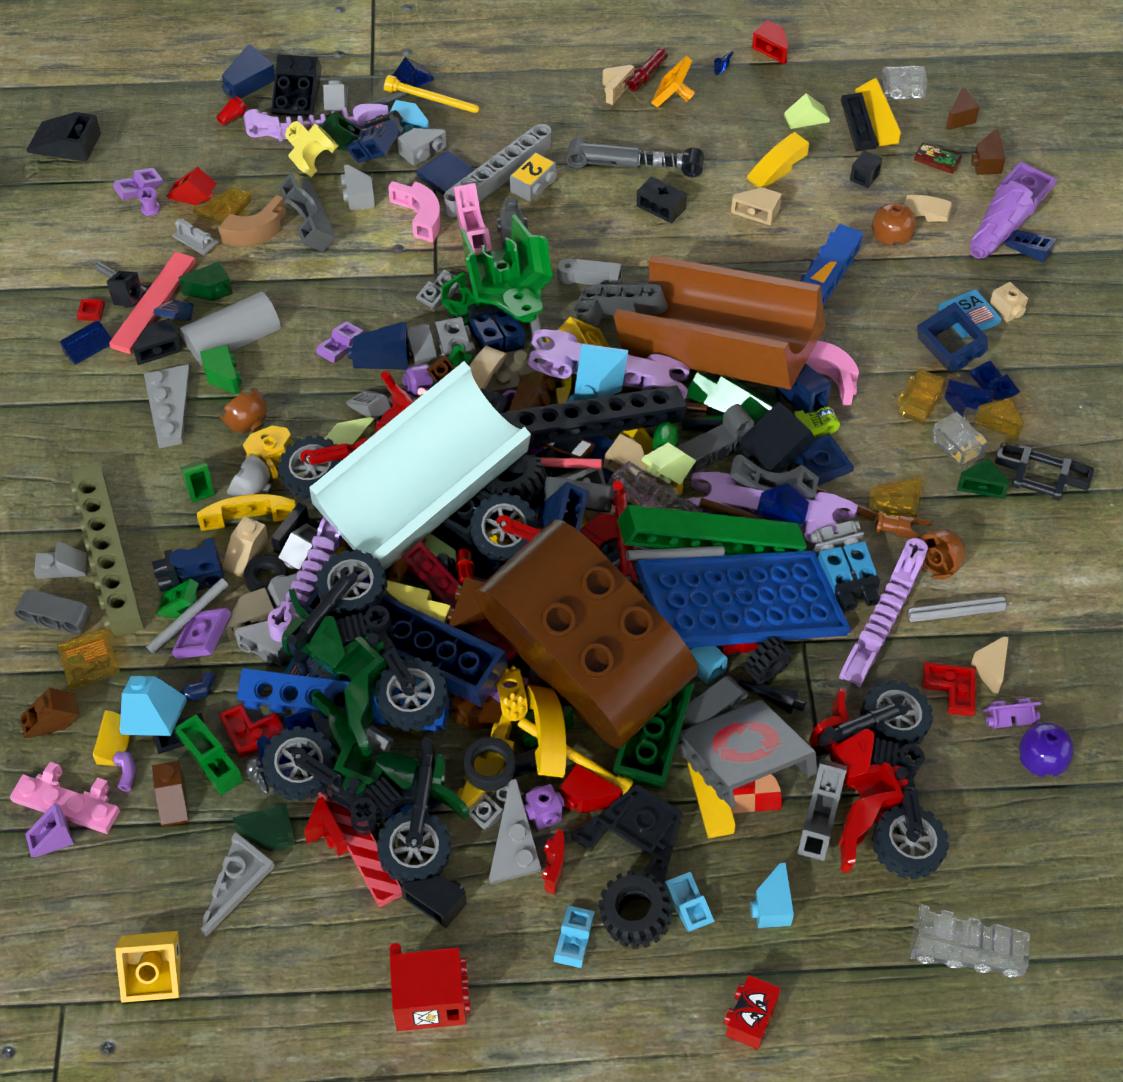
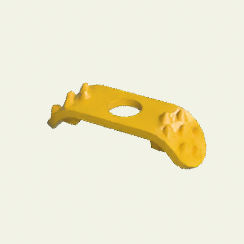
M513 665L510 669L506 668L496 685L502 714L510 721H518L525 717L528 707L520 669ZM506 682H515L517 686L513 688H506L503 686V684Z

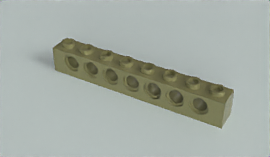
M98 464L72 471L74 481L70 482L73 496L78 495V499L74 500L77 513H82L83 518H79L82 532H87L88 535L83 537L87 551L92 552L88 559L91 569L97 572V575H93L96 589H101L102 594L97 596L101 609H106L107 614L102 615L106 630L111 628L114 638L144 630L101 465Z

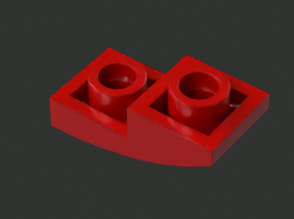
M560 829L557 830L554 838L551 836L548 838L544 847L547 866L543 872L542 879L545 880V891L554 895L558 889L564 868V834Z

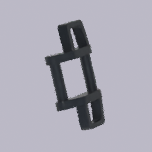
M1001 442L995 459V464L1017 470L1012 487L1018 489L1022 487L1053 496L1052 499L1060 501L1065 484L1088 490L1094 473V468L1066 457L1064 459L1033 451L1028 446ZM1002 453L1021 455V461L1003 456ZM1028 460L1061 468L1056 487L1023 478ZM1072 470L1085 475L1087 479L1068 475V472Z

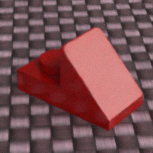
M318 798L304 831L306 842L309 844L323 837L328 848H334L337 855L341 856L348 852L346 839L324 798Z

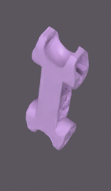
M541 329L535 331L532 344L539 350L531 351L528 365L536 371L561 379L568 378L572 373L577 374L581 343H577L576 337L571 333L560 330ZM546 337L550 340V343L541 342L538 338ZM652 354L647 359L627 355L623 386L650 390L677 385L685 400L688 389L679 382L687 380L690 368L681 361L660 354ZM542 358L547 361L540 364L536 363L534 359ZM674 369H681L682 371H684V373L675 374L671 371Z
M698 472L692 475L691 487L708 495L703 498L776 521L798 523L801 531L804 532V538L812 543L810 534L814 533V530L831 526L833 533L838 534L835 521L853 519L857 512L858 505L834 494L818 492L815 497L809 500L738 486V482L730 477V474ZM698 480H703L707 483H701ZM692 497L686 499L684 511L723 515L699 507L701 498ZM691 506H695L701 509H694ZM840 508H847L851 511H845Z

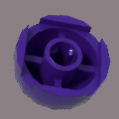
M1041 723L1032 726L1025 732L1019 743L1018 751L1021 755V763L1028 771L1042 777L1045 774H1054V777L1067 770L1073 758L1074 745L1069 734L1062 727L1052 723Z

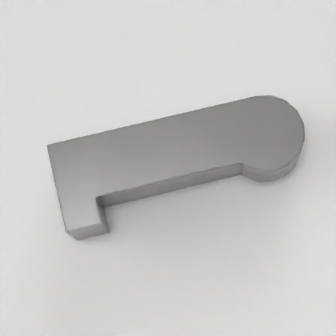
M564 259L558 264L559 280L566 285L573 283L587 285L621 283L622 268L619 263Z

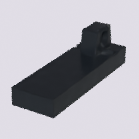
M862 93L842 95L841 103L855 151L876 149L877 141Z

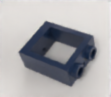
M955 302L917 325L918 339L950 374L964 368L968 362L983 356L988 350V337ZM958 322L974 340L953 354H950L935 336Z

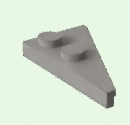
M516 779L511 780L508 786L489 876L490 885L541 872L540 862Z
M236 832L232 836V845L228 856L224 858L223 870L218 875L213 889L210 907L203 917L201 933L206 937L275 868L273 861Z

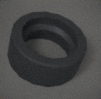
M484 737L474 741L467 748L464 756L465 776L469 783L477 789L487 792L497 791L507 786L515 772V757L510 745L502 739L495 737ZM485 752H494L500 754L505 759L506 765L500 774L487 777L480 775L474 769L475 758Z

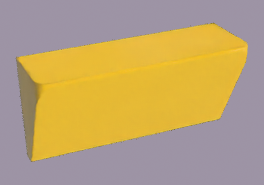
M108 710L104 712L93 752L97 765L116 766L113 762L115 753L127 751L131 735H121L120 733L121 714Z

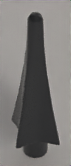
M743 680L738 682L741 687L765 698L790 715L793 709L802 712L805 709L806 702L797 699L798 691L777 689Z

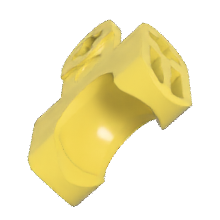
M295 121L288 126L285 133L288 141L294 146L293 150L288 154L289 158L310 178L317 172L315 159L318 154L323 150H329L333 153L338 147L329 134L316 123L310 130H307L303 124Z

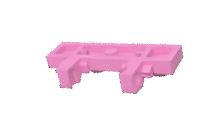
M50 762L43 771V775L38 774L36 779L22 775L10 795L12 802L44 813L54 803L60 805L67 821L105 834L109 833L120 813L118 806L107 803L109 798L106 795L110 790L107 780L97 778L91 787L90 793L85 791L83 794L60 787L58 780L63 770L59 764Z

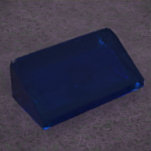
M96 320L62 339L60 344L63 353L76 365L110 346L109 342L112 338L101 322Z

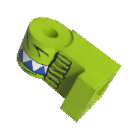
M824 407L818 411L806 414L803 410L794 412V416L811 430L815 438L829 433L832 434L840 427V422L831 407Z

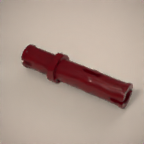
M658 48L642 67L635 70L634 75L626 82L630 91H637L643 83L650 79V75L658 66L667 59L668 55L665 54L666 51L663 48Z

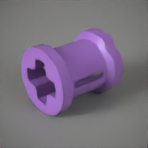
M151 187L140 189L137 196L142 203L141 212L146 216H154L159 213L160 205L156 201V190Z

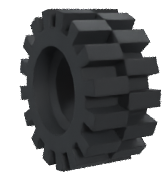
M770 637L769 641L766 639L762 645L759 644L757 649L751 652L752 655L748 656L747 662L744 663V669L758 684L768 683L771 678L775 679L778 673L781 674L783 672L782 669L788 666L787 663L791 661L793 653L778 637Z

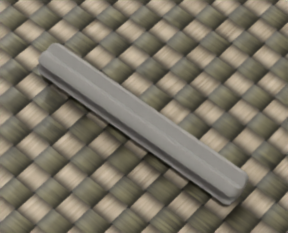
M1003 596L916 606L908 608L907 614L910 622L998 612L1006 609V601Z

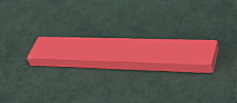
M175 251L109 342L112 349L128 354L133 352L132 347L147 325L152 324L158 317V315H154V309L170 300L180 286L178 277L190 272L196 263L195 257Z

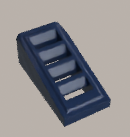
M1016 230L1006 240L1005 246L1044 263L1054 250L1056 239Z
M171 300L155 308L153 313L158 316L190 321L194 305L185 301Z

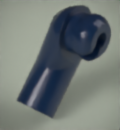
M204 672L200 682L184 686L180 693L185 695L189 701L204 699L208 696L216 676L211 672Z

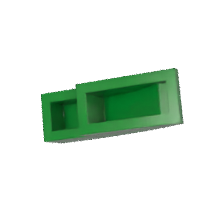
M197 715L174 728V731L191 757L220 796L243 782L239 769Z

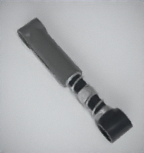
M575 138L569 142L566 160L574 168H581L586 164L635 169L641 164H646L647 167L653 165V168H662L664 166L665 169L670 166L681 170L685 176L693 178L698 177L702 173L704 153L695 147L688 148L681 154L677 153V155H673V153L667 155L661 151L646 153L645 150L642 153L639 147L592 144L584 139Z

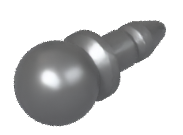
M252 757L246 761L244 771L249 776L250 781L257 784L260 791L268 794L269 785L264 776L262 759Z

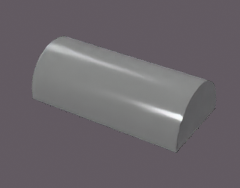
M260 291L180 327L179 333L181 339L200 366H202L200 351L227 345L230 353L280 330L281 325L271 301L264 292Z

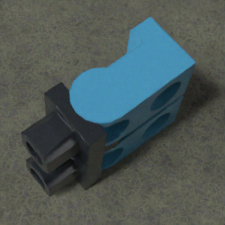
M865 541L846 545L843 547V551L841 547L819 552L818 560L838 603H840L845 612L857 608L858 602L856 599L863 598L866 606H873L879 603L880 595L878 589L880 579L876 573ZM855 550H858V551H859V552L856 553V554H851L852 551H855ZM829 556H835V558L827 560Z

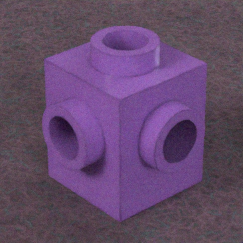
M551 784L544 787L537 786L529 793H526V805H524L526 816L529 821H533L537 831L562 821L564 801L560 792L555 793Z

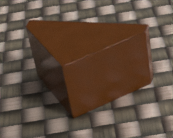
M966 88L961 89L949 113L946 129L951 130L976 123L979 106Z

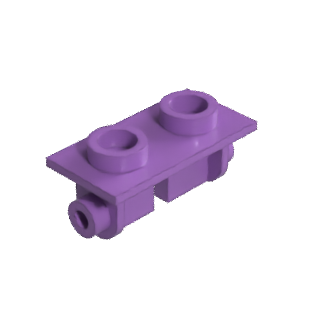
M1031 698L1015 700L1016 704L1006 705V701L991 702L990 707L982 710V712H989L990 716H986V724L988 727L992 726L993 729L1011 727V717H1015L1016 726L1035 725L1036 722H1040V713L1035 711L1034 707L1041 705V703H1032Z

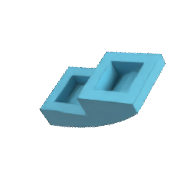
M691 872L665 881L664 885L688 932L715 922L704 895L701 896Z
M567 906L554 955V962L578 968L582 967L595 911Z

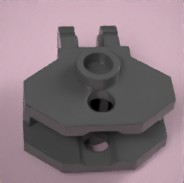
M514 198L505 200V209H501V218H497V232H502V248L506 247L505 238L511 239L512 215H516L528 230L527 217H523L522 208L518 209V202Z

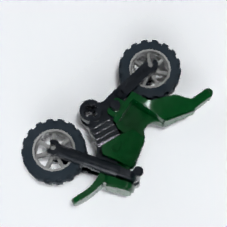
M344 550L342 554L337 555L336 553L332 555L329 561H325L322 564V570H319L317 573L318 581H316V588L321 602L310 615L299 604L295 588L289 589L290 598L298 618L292 620L284 631L282 646L286 654L293 657L300 676H307L309 674L306 661L310 657L331 674L336 676L344 674L350 677L352 681L344 690L348 724L363 756H369L372 753L365 732L374 720V696L383 719L386 722L389 721L390 725L394 728L401 727L403 731H410V729H415V731L422 730V727L426 725L429 727L434 724L436 718L440 719L442 717L443 709H446L448 704V690L438 667L434 668L433 663L427 660L423 662L420 658H414V660H409L408 658L401 659L396 647L392 643L395 633L390 614L385 607L380 606L382 598L385 599L387 594V580L384 569L377 558L374 559L372 554L368 552L364 554L361 550H354V552ZM355 571H360L362 573L357 576V573ZM366 577H370V584L361 582ZM379 615L380 619L374 620V617ZM415 680H421L423 682L416 686ZM428 685L430 686L431 694L421 693ZM397 688L400 694L392 696ZM420 699L428 700L422 706L419 704ZM405 700L402 708L396 706L394 702Z
M313 691L311 695L312 703L329 719L330 741L326 740L321 732L318 731L316 733L310 727L301 729V726H295L292 730L284 729L280 735L273 736L271 743L266 745L265 754L262 758L264 776L269 787H272L277 795H284L287 800L294 798L298 799V801H305V798L311 797L312 799L317 797L319 792L350 811L352 828L355 833L362 836L374 832L377 820L381 819L384 821L401 806L411 805V808L406 813L401 811L395 814V818L388 819L385 827L380 830L377 850L381 867L384 872L389 874L392 880L395 881L397 879L400 881V884L431 879L436 876L439 877L449 862L451 838L447 832L446 825L441 823L436 815L433 814L431 816L428 814L430 798L449 806L463 820L470 816L466 804L455 793L444 786L445 756H443V753L437 754L435 762V750L432 740L425 737L421 740L424 754L422 762H418L417 759L406 755L382 752L377 756H363L354 734L349 729L348 716L343 709L322 694L321 691ZM332 745H333L334 749L336 750V752H337V754H338V756H339L336 763H335V753H334V750L332 749ZM302 747L308 748L311 751L309 753H306V751ZM317 754L319 761L313 758V756ZM282 756H285L290 761H292L290 763L279 765V761ZM293 768L289 778L285 777L281 772ZM409 831L406 838L403 835H401L402 833ZM432 838L435 848L426 847L423 844ZM396 839L406 845L405 847L394 849ZM423 852L433 854L428 861L424 862L422 858ZM406 853L405 862H401L396 855ZM412 858H416L420 863L419 865H409Z

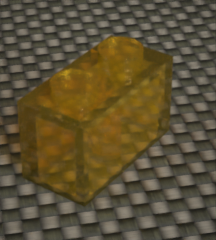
M919 369L915 376H910L906 385V392L902 391L898 397L897 404L900 405L898 415L924 425L942 393L945 379Z

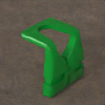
M462 272L442 285L441 302L453 318L462 317L465 326L468 324L467 306L476 303L480 308L486 307V303L475 301L474 293L465 287L466 274ZM456 282L462 293L461 302L447 299L450 287Z

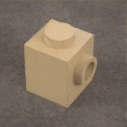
M1008 282L993 291L990 305L1000 317L1009 322L1014 318L1021 317L1025 313L1028 297L1011 282Z

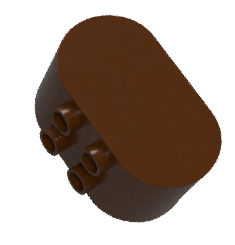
M552 520L474 592L480 609L497 632L548 687L555 691L556 695L566 706L572 705L573 713L585 726L613 747L621 748L698 674V666L692 653L673 627L587 537L564 521Z

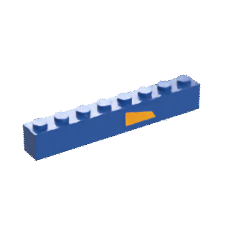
M840 223L835 231L832 230L830 232L826 245L822 244L817 259H812L809 271L807 273L804 272L800 279V282L821 285L823 306L857 255L862 244L863 232Z

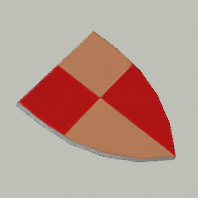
M773 774L733 789L735 807L731 808L732 814L781 810V790Z

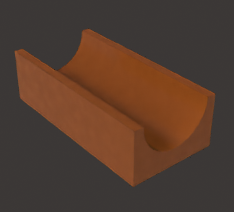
M655 255L650 257L648 260L649 284L661 286L668 308L659 315H645L617 309L614 319L621 349L628 350V355L647 359L652 354H660L681 361L693 370L791 390L826 326L821 285Z

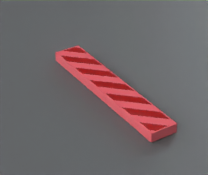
M319 792L318 796L324 798L346 839L348 851L378 907L380 908L402 897L401 887L397 879L395 881L392 880L389 874L384 872L378 859L377 843L372 834L362 836L355 833L352 828L350 811Z

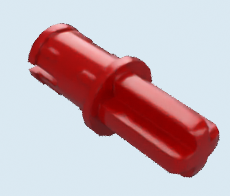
M460 549L457 551L458 554H455L457 562L455 572L459 575L461 585H463L465 577L474 580L475 565L471 560L472 555L468 549Z

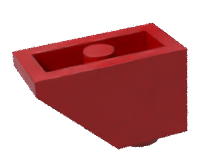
M767 20L753 32L752 48L785 65L787 63L789 46L784 28Z
M197 166L175 181L166 197L197 206L201 202H208L214 195L212 190L216 183Z
M576 764L559 788L565 807L569 810L575 809L580 813L608 809L611 803L622 796V789Z

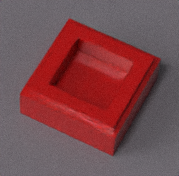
M81 299L77 312L78 320L100 322L105 307L104 300Z

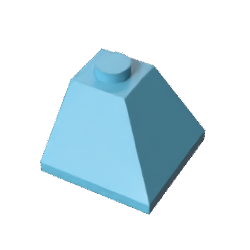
M581 343L574 398L587 400L611 396L622 391L628 350Z
M131 676L122 692L121 735L171 736L187 702L186 696L155 676Z

